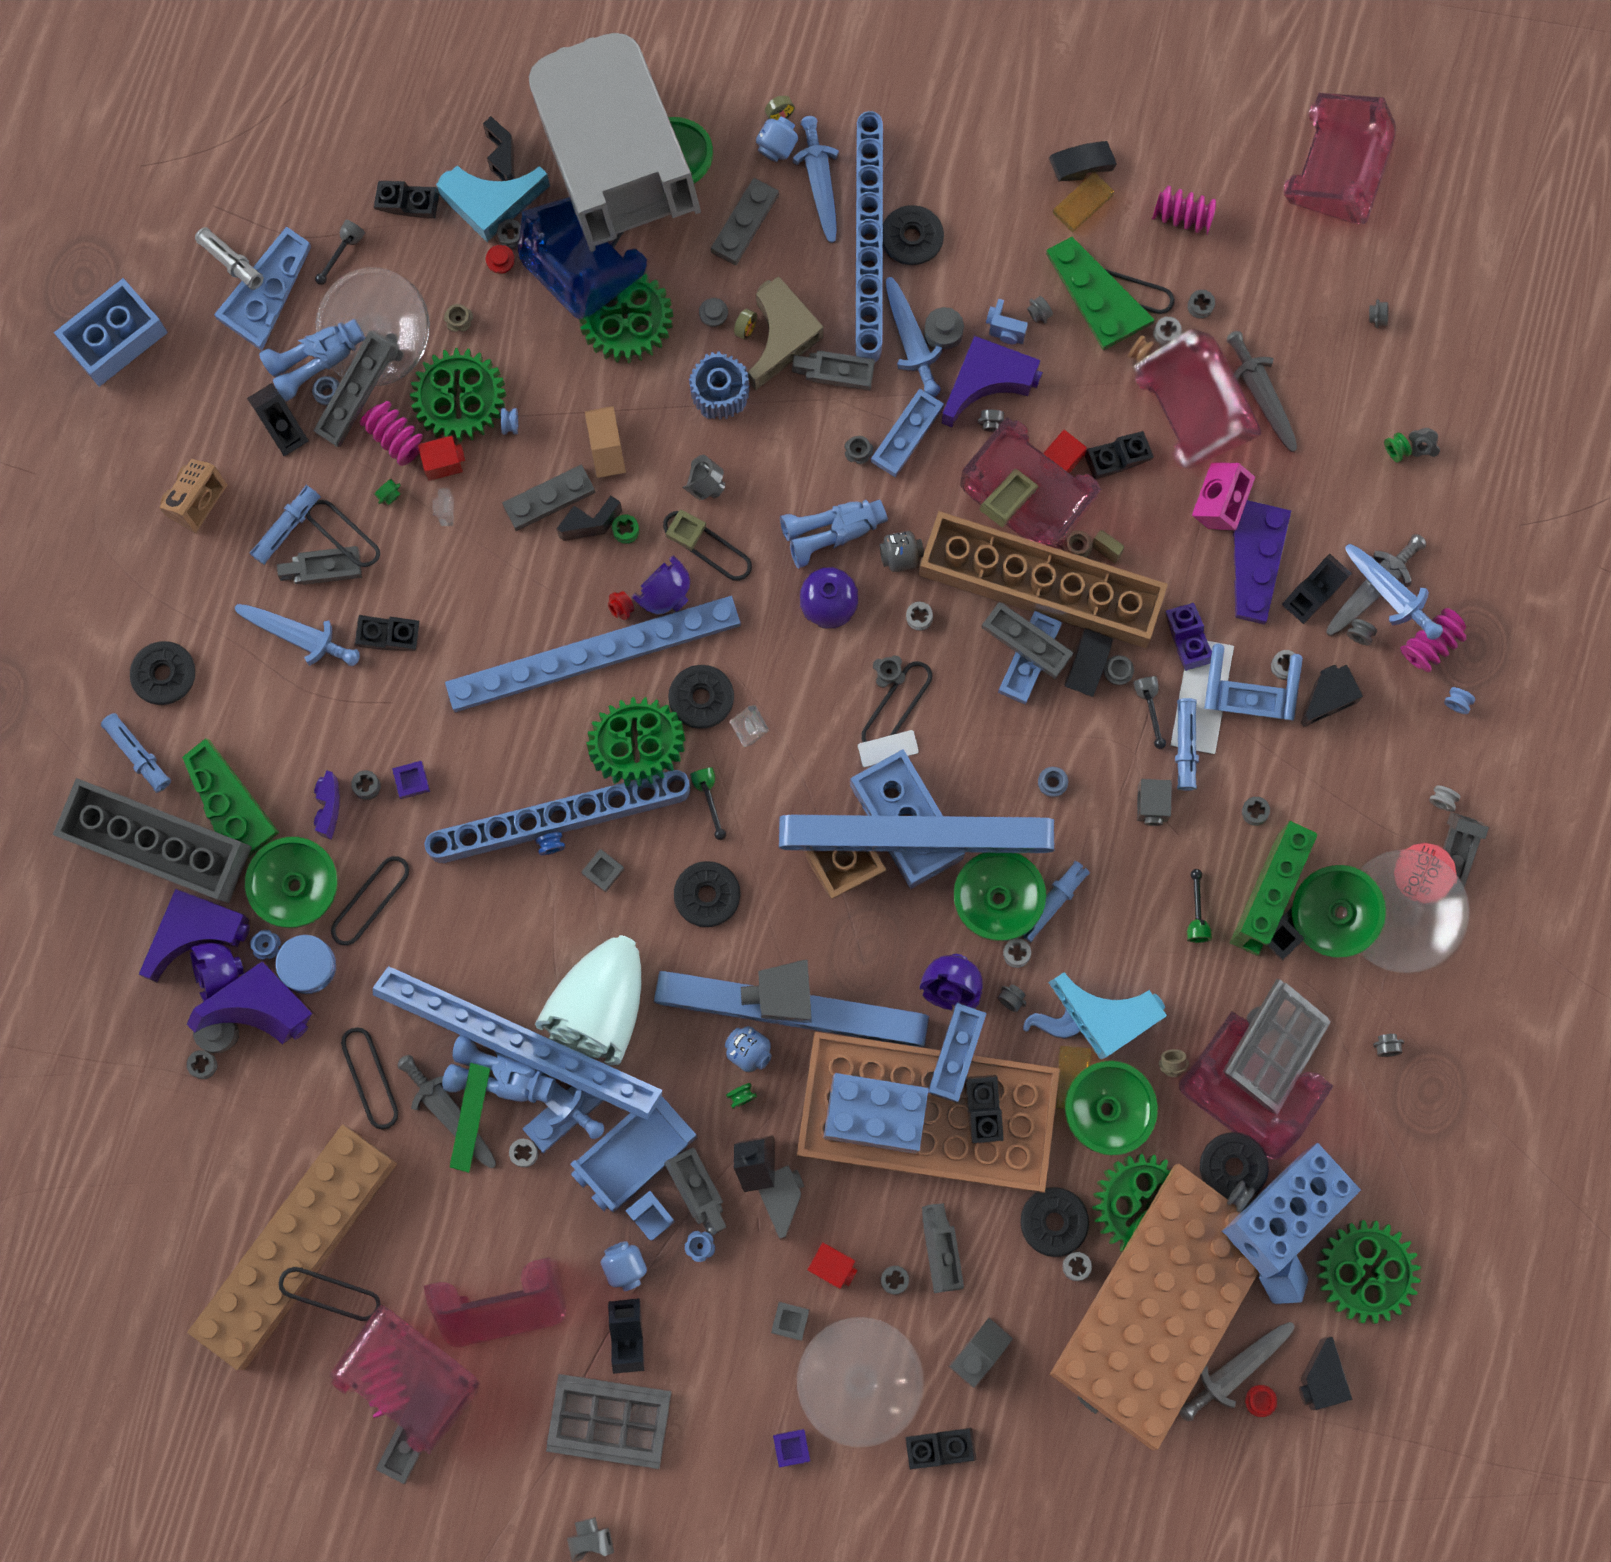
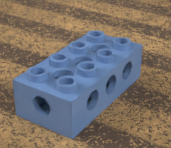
M904 749L850 778V787L867 816H901L903 814L911 816H943ZM893 788L900 795L897 798L891 799L885 796L884 791ZM889 852L911 890L962 861L965 852Z
M1316 1143L1303 1151L1222 1232L1259 1273L1267 1279L1280 1272L1361 1189L1319 1143Z

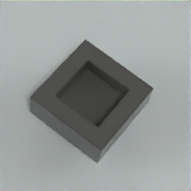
M600 849L581 873L606 893L625 869Z
M779 1302L771 1333L802 1341L809 1309Z

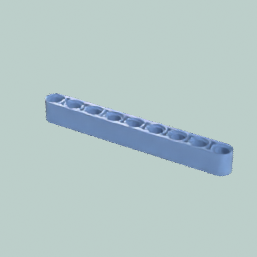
M867 111L858 117L856 134L855 352L858 357L871 358L876 362L882 353L883 121L876 112ZM866 127H873L876 130L873 132H866L863 129ZM871 153L874 154L876 157L873 159H866L865 157H863V155ZM866 180H873L874 182H876V184L873 186H867L863 184V182ZM865 207H873L876 211L866 213L863 209ZM865 234H873L874 236H876V238L873 240H866L862 236ZM865 261H873L876 265L874 267L868 268L865 267L862 263ZM865 288H872L876 291V293H874L873 295H866L862 292V290H864ZM871 315L876 320L868 323L863 321L862 317ZM869 342L873 343L876 348L865 350L862 345Z
M668 771L663 773V779L654 775L652 784L645 778L642 779V784L638 787L636 780H633L628 787L625 786V783L437 830L426 837L424 842L425 850L435 862L447 863L536 840L538 837L549 833H564L677 804L689 797L691 792L689 779L682 771ZM675 780L682 781L685 784L684 789L678 793H673L668 789L669 784ZM644 788H651L655 791V795L650 800H642L639 798L640 791ZM616 795L623 796L626 799L624 805L619 808L611 807L609 805L610 800ZM586 803L596 805L595 812L591 815H582L580 809ZM562 810L566 812V818L563 822L554 823L551 821V816L555 811ZM534 818L537 820L534 829L525 831L521 828L522 822L525 819ZM500 825L507 827L504 837H492V831L495 827ZM466 834H477V840L473 845L465 846L462 844L463 837ZM446 841L447 849L443 853L436 854L433 852V846L436 842Z
M783 815L779 817V848L799 851L1050 853L1054 851V819L1040 817Z
M659 971L654 997V1003L882 1042L925 1047L929 1016L926 1014L810 995L812 1023L761 1018L760 1004L742 1005L741 987L753 985Z

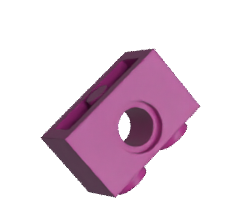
M1211 463L1192 516L1208 529L1236 530L1255 476L1239 463Z

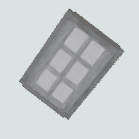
M1276 979L1222 1072L1264 1108L1270 1110L1273 1114H1278L1331 1021L1287 983Z
M559 1374L546 1452L660 1469L672 1391Z

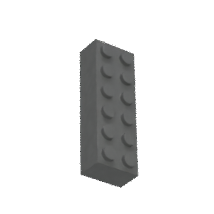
M78 778L75 779L53 832L54 836L227 903L231 900L252 848L248 844Z

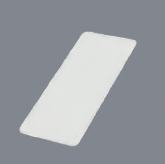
M913 730L858 744L863 767L877 764L904 749L907 756L919 752Z

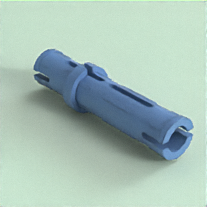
M305 485L295 500L283 508L285 511L249 554L265 565L270 556L278 549L298 523H303L306 519L304 516L321 496L311 487Z
M1182 698L1177 700L1178 755L1175 756V763L1178 764L1177 789L1192 791L1197 789L1196 764L1199 763V756L1196 755L1197 700Z
M112 713L103 719L101 727L106 730L118 747L134 764L133 769L135 772L142 774L156 793L167 788L171 783V779L157 765L156 757L153 754H148L119 719L118 715Z
M1074 861L1059 881H1054L1052 890L1046 895L1045 908L1039 921L1029 932L1024 934L1023 938L1031 943L1067 899H1072L1074 890L1090 874L1086 868H1082V864Z

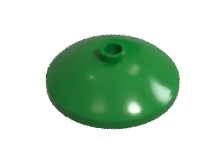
M668 117L695 184L707 173L713 160L711 138L702 126L692 120L681 117Z
M301 837L280 838L262 847L252 858L245 876L246 896L252 909L266 922L282 928L303 927L318 920L333 903L338 887L337 870L330 855L317 843ZM299 881L300 888L297 891H292L291 884Z
M981 853L964 865L955 882L954 904L959 918L971 932L987 940L1008 941L1023 936L1037 924L1045 908L1046 888L1044 880L1036 866L1018 853ZM997 894L1002 895L1004 902L996 904L993 901V897Z
M1331 865L1313 872L1300 884L1293 900L1292 918L1295 929L1305 938L1303 942L1307 946L1325 956L1344 958L1365 951L1378 939L1386 920V903L1380 887L1368 874L1347 865ZM1344 907L1347 909V916L1340 919L1337 917V911L1339 908Z
M1103 1061L1085 1068L1074 1078L1066 1094L1065 1114L1073 1135L1086 1148L1103 1155H1121L1137 1149L1149 1138L1156 1124L1158 1105L1150 1082L1140 1071L1123 1062ZM1103 1104H1107L1110 1107L1109 1115L1102 1113L1101 1108Z

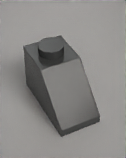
M789 1165L775 1171L774 1187L758 1190L780 1240L786 1238L802 1196L799 1189L805 1187L798 1170L791 1171Z
M988 1318L948 1367L972 1388H975L1013 1338Z

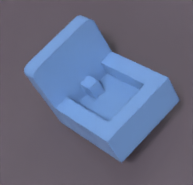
M998 299L996 308L990 306L986 324L991 325L989 335L998 337L1007 344H1023L1028 323L1001 316L1004 300Z

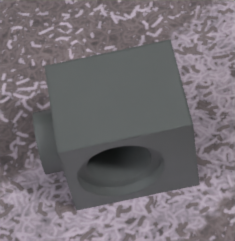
M1140 780L1137 793V821H1145L1144 824L1148 826H1161L1163 822L1169 820L1171 817L1172 780Z

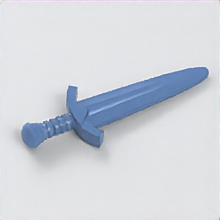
M806 116L801 120V126H803L806 132L808 148L797 153L793 157V163L798 165L805 160L824 234L827 240L833 243L836 240L837 227L828 157L836 160L839 150L819 145L816 130L818 120L814 116Z
M888 277L886 279L887 294L908 359H899L897 363L898 369L918 370L925 392L936 397L940 393L941 387L934 381L929 366L940 357L942 348L936 346L930 353L902 290L892 277Z
M1348 544L1345 547L1349 557L1361 573L1397 611L1398 614L1389 616V622L1392 626L1413 619L1424 629L1428 639L1435 640L1440 637L1443 631L1442 626L1432 622L1422 611L1429 594L1427 588H1420L1418 597H1416L1392 574L1360 548L1352 544Z
M242 604L235 606V611L244 619L310 652L311 654L305 656L309 666L320 660L326 652L344 660L348 666L356 665L360 659L358 650L342 648V646L331 642L332 626L329 620L323 622L324 632L256 607Z
M555 1083L550 1101L548 1103L544 1102L558 1115L549 1119V1125L552 1128H556L573 1119L587 1131L592 1139L599 1138L604 1132L603 1123L594 1121L580 1109L584 1101L585 1092L576 1088L575 1096H573Z

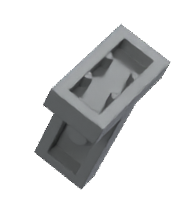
M1450 812L1447 821L1450 828L1443 849L1454 860L1457 871L1455 885L1451 891L1462 894L1481 838L1486 839L1489 827L1479 820Z

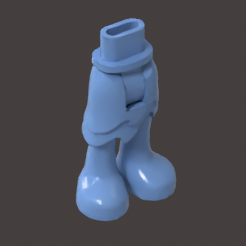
M355 319L346 324L340 322L337 324L338 326L327 327L315 334L305 336L306 338L298 340L301 342L300 345L289 351L277 353L272 349H266L259 353L260 359L267 371L276 377L273 379V383L286 402L296 396L298 388L305 381L324 369L330 370L333 366L347 358L351 350L355 351L357 344L365 340V335ZM308 356L315 357V359L311 360L302 367L290 373L283 374L290 367L300 362L304 358Z
M864 500L862 503L856 501L832 506V509L826 512L804 517H797L792 514L780 516L783 534L786 540L790 541L791 555L798 569L808 565L810 556L814 551L834 544L833 549L839 545L842 546L848 541L865 535L870 530L877 529L878 524L888 521L881 500L871 503L867 500ZM832 524L829 531L798 538L803 533Z
M460 1035L456 1039L453 1047V1059L455 1062L466 1066L474 1063L489 1067L490 1071H493L496 1078H488L486 1091L496 1094L499 1098L519 1102L529 1100L535 1103L539 1100L548 1103L550 1101L556 1083L555 1079L546 1077L542 1071H536L534 1068L508 1056L505 1057L498 1053V1057L486 1054L478 1050L475 1041ZM450 1064L443 1076L442 1086L444 1091L458 1092L464 1089L469 1070L455 1064Z

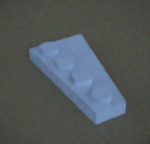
M286 227L253 267L263 275L262 285L255 290H251L241 281L214 314L216 319L262 351L311 249L310 243Z

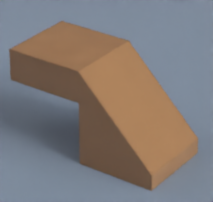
M614 406L585 411L597 478L626 473Z

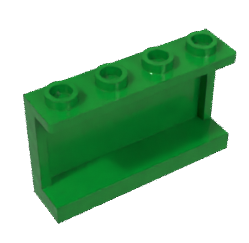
M1289 821L1279 832L1232 935L1230 944L1258 956L1263 944L1268 945L1271 942L1318 836L1316 832L1292 821Z

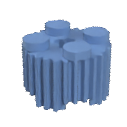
M720 351L717 354L711 352L710 356L705 354V358L700 360V364L696 363V369H692V374H690L689 378L693 404L708 419H715L716 417L722 419L723 416L725 419H728V415L733 417L734 413L738 414L746 406L747 399L749 398L748 372H746V367L742 363L738 364V359L733 360V356L728 358L727 354L723 355ZM716 384H722L723 387L717 388Z

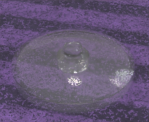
M361 268L339 278L324 295L317 313L316 333L327 327L338 326L337 324L340 322L346 324L355 319L365 338L370 330H375L384 337L388 333L397 335V344L404 353L403 359L388 363L375 386H384L400 380L418 364L425 352L429 339V314L422 295L405 277L383 268ZM364 341L357 344L355 351L351 350L347 358L331 369L343 378Z
M1404 849L1381 854L1368 861L1359 869L1368 874L1377 883L1386 903V920L1380 936L1368 949L1361 952V955L1367 960L1389 971L1417 973L1438 966L1457 950L1468 928L1470 915L1469 901L1461 880L1446 863L1428 853ZM1343 907V918L1347 916V909Z
M847 1318L824 1328L806 1347L797 1373L798 1397L802 1409L811 1424L827 1438L846 1446H874L898 1435L915 1416L923 1394V1370L914 1347L896 1328L873 1318Z

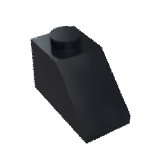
M272 383L247 398L283 456L309 442Z
M1332 665L1320 672L1321 676L1313 686L1301 720L1303 728L1349 708L1362 699L1363 695L1348 665L1340 668L1337 665Z
M773 1135L743 1140L734 1144V1171L744 1192L774 1187L775 1138Z
M1333 1337L1320 1339L1301 1377L1303 1386L1299 1387L1300 1396L1303 1404L1309 1405L1310 1410H1319L1353 1400Z

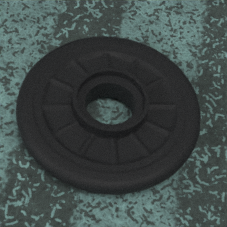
M916 205L903 206L891 212L883 222V248L892 259L906 265L926 263L937 255L943 245V226L939 218L927 208ZM909 229H915L919 231L920 238L916 241H908L904 233Z
M169 641L154 642L141 649L133 659L130 667V682L136 694L144 701L155 705L172 704L183 698L191 689L195 680V664L189 652L179 644ZM163 665L170 668L169 677L162 681L155 678L157 668Z
M694 665L682 670L674 678L669 689L668 700L671 711L677 713L679 721L692 728L705 729L716 726L729 715L734 703V690L729 678L719 669L709 665ZM699 689L708 691L710 694L708 702L697 704L693 700L695 691Z
M712 861L698 862L686 868L678 877L674 887V902L678 912L686 921L699 927H714L726 922L733 916L740 902V886L735 875L724 865ZM704 886H710L715 889L716 896L711 902H703L698 897L699 890Z
M1229 1132L1215 1137L1207 1144L1201 1155L1200 1173L1203 1182L1226 1199H1228L1234 1188L1242 1180L1246 1182L1245 1186L1247 1188L1253 1187L1255 1189L1254 1196L1262 1189L1268 1177L1269 1163L1263 1147L1254 1138L1243 1133ZM1231 1158H1238L1243 1163L1242 1172L1236 1176L1229 1175L1225 1169L1226 1162Z
M1050 1187L1045 1188V1193L1036 1192L1027 1200L1021 1213V1230L1025 1240L1034 1250L1046 1256L1060 1257L1074 1252L1082 1245L1088 1234L1089 1216L1084 1203L1077 1195L1063 1188ZM1058 1213L1062 1216L1064 1224L1059 1231H1052L1047 1227L1046 1218L1049 1214Z

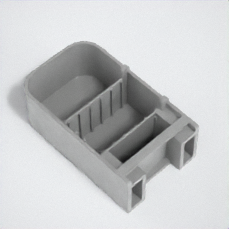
M620 33L605 34L596 38L592 37L574 46L560 48L556 52L537 61L529 74L530 89L590 252L596 250L595 246L616 239V234L665 216L671 215L672 218L692 211L695 214L701 213L691 172L641 49L633 38Z

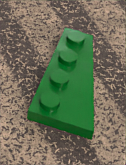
M1072 236L1046 250V255L1103 351L1154 324L1155 319Z
M205 738L182 757L195 790L199 793L204 804L205 814L210 819L215 832L252 846L248 858L279 834V831L209 739Z

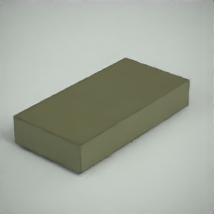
M1015 468L981 504L979 510L1003 528L1037 491L1039 486Z

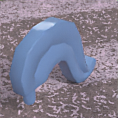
M1066 1008L1062 1018L1055 1019L1044 1014L1034 1013L1025 1020L1023 1025L1025 1032H1028L1031 1026H1036L1054 1037L1063 1039L1075 1036L1080 1032L1079 1027Z

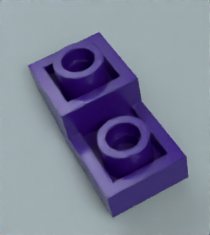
M1190 603L1166 610L1165 614L1185 671L1210 664L1212 650L1205 637L1204 625L1195 604Z
M327 770L324 777L318 779L314 789V793L317 794L316 800L324 805V809H319L315 816L314 826H316L315 831L321 837L331 840L338 820L340 791L338 778L333 772Z

